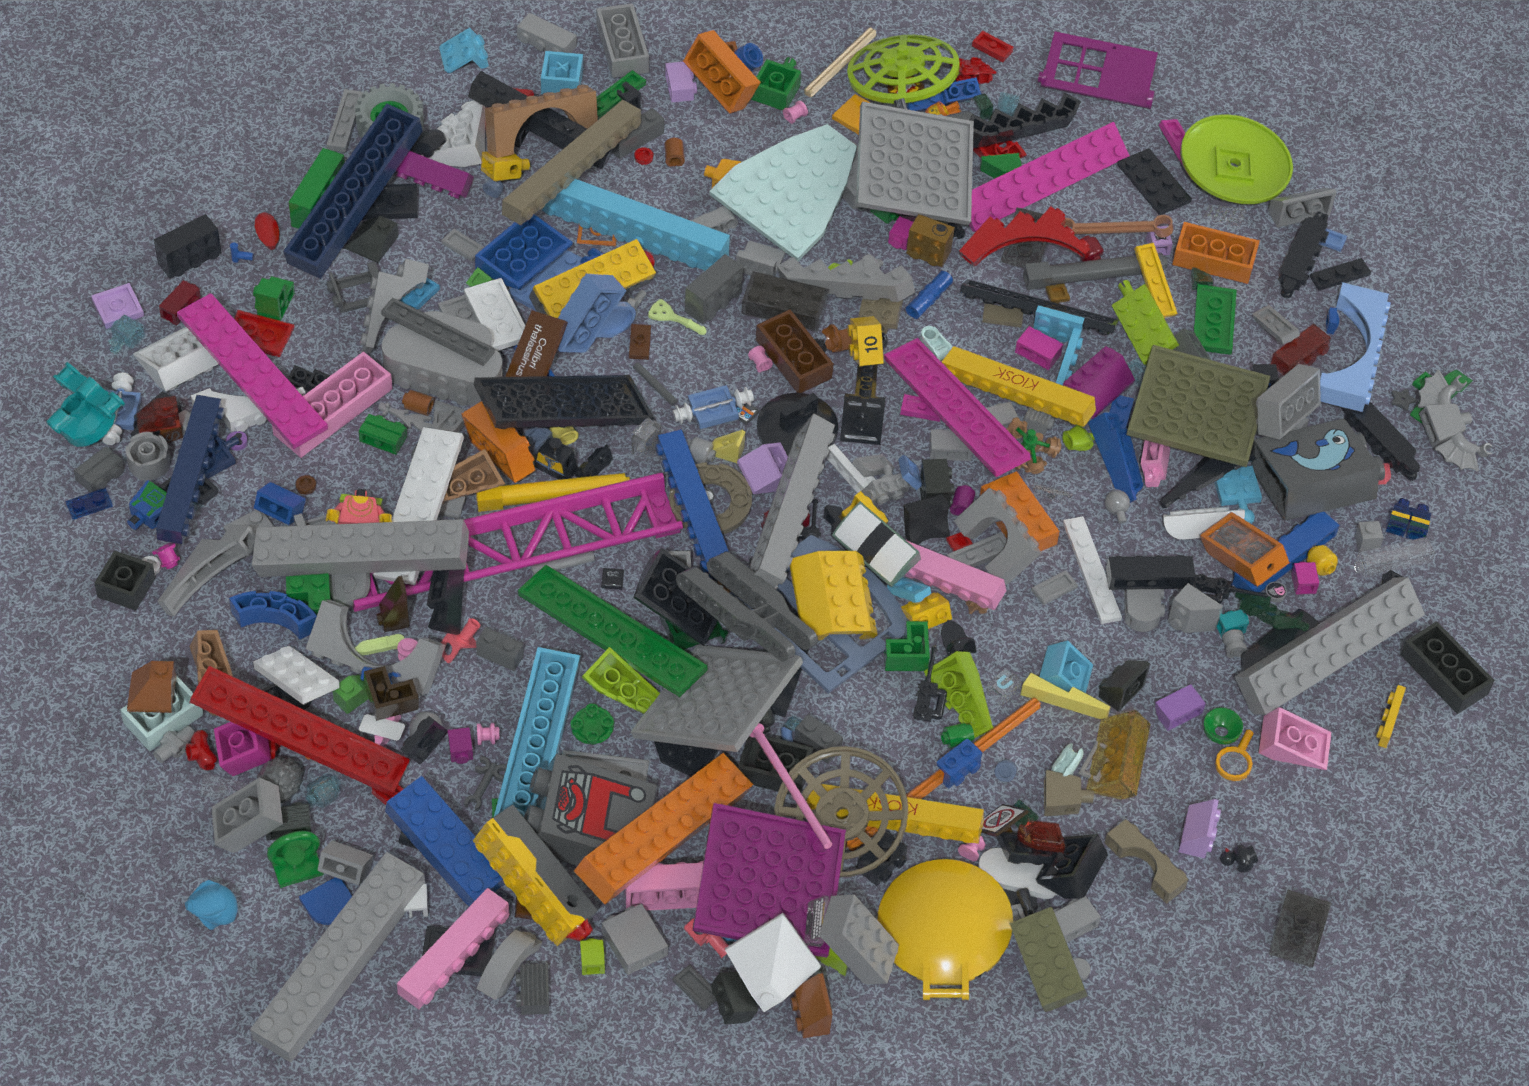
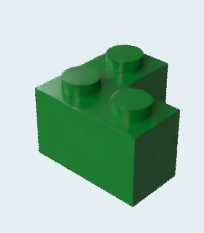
M273 276L270 279L262 278L253 290L257 315L281 321L295 294L294 282Z
M329 573L286 576L287 597L296 601H302L317 616L322 600H331Z
M906 621L904 639H886L884 649L885 671H925L928 669L930 659L928 621Z

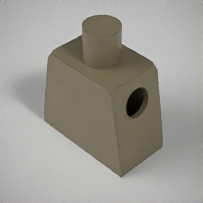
M1046 770L1044 777V816L1079 814L1081 803L1093 804L1094 790H1081V778L1078 776H1063L1064 773Z

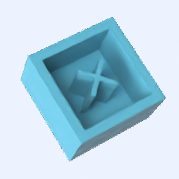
M545 51L541 74V94L560 92L564 88L575 89L578 85H581L583 54Z

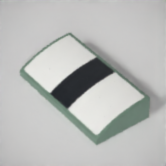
M859 502L846 515L832 534V537L848 551L860 553L863 556L864 564L891 588L921 560L920 552L862 502Z

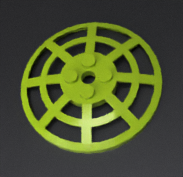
M907 34L883 38L863 47L850 60L847 73L851 87L865 98L891 104L895 100L904 98L905 103H910L935 96L948 88L959 74L960 63L958 54L946 42L926 35ZM907 42L918 43L922 45H919L917 47L907 46ZM899 43L897 47L885 48L888 45ZM936 46H941L953 55V58L943 57ZM930 48L934 51L935 55H925L923 50ZM871 50L866 55L864 62L854 65L861 55ZM874 53H883L880 58L870 60ZM925 61H935L931 69L925 68ZM942 62L953 64L950 72L942 80L934 75ZM880 64L881 70L875 74L870 66ZM864 68L865 73L871 79L863 86L855 78L853 71ZM921 73L919 76L906 79V77ZM886 74L891 77H897L898 79H888L884 78L883 76ZM927 78L934 84L919 91L906 93V85L917 83ZM876 82L886 85H898V93H882L871 88Z

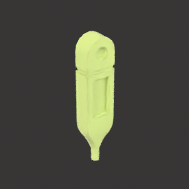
M401 634L365 640L360 642L355 649L361 655L397 649L398 643L405 638Z

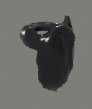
M950 620L944 623L941 637L948 656L957 651L974 654L977 652L975 640L967 637L963 628L958 623Z

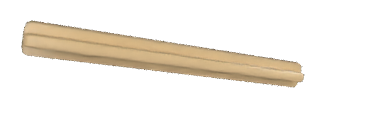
M871 27L868 28L804 89V94L808 97H813L859 50L876 36V30Z

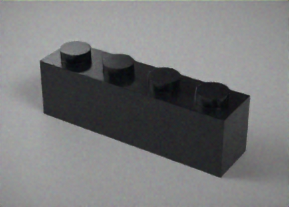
M1115 556L1108 558L1106 567L1109 590L1183 589L1188 583L1193 586L1196 577L1193 556Z

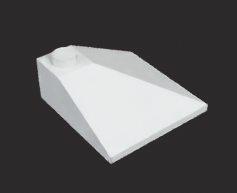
M783 913L725 948L748 991L763 1012L785 1000L821 967L819 961Z

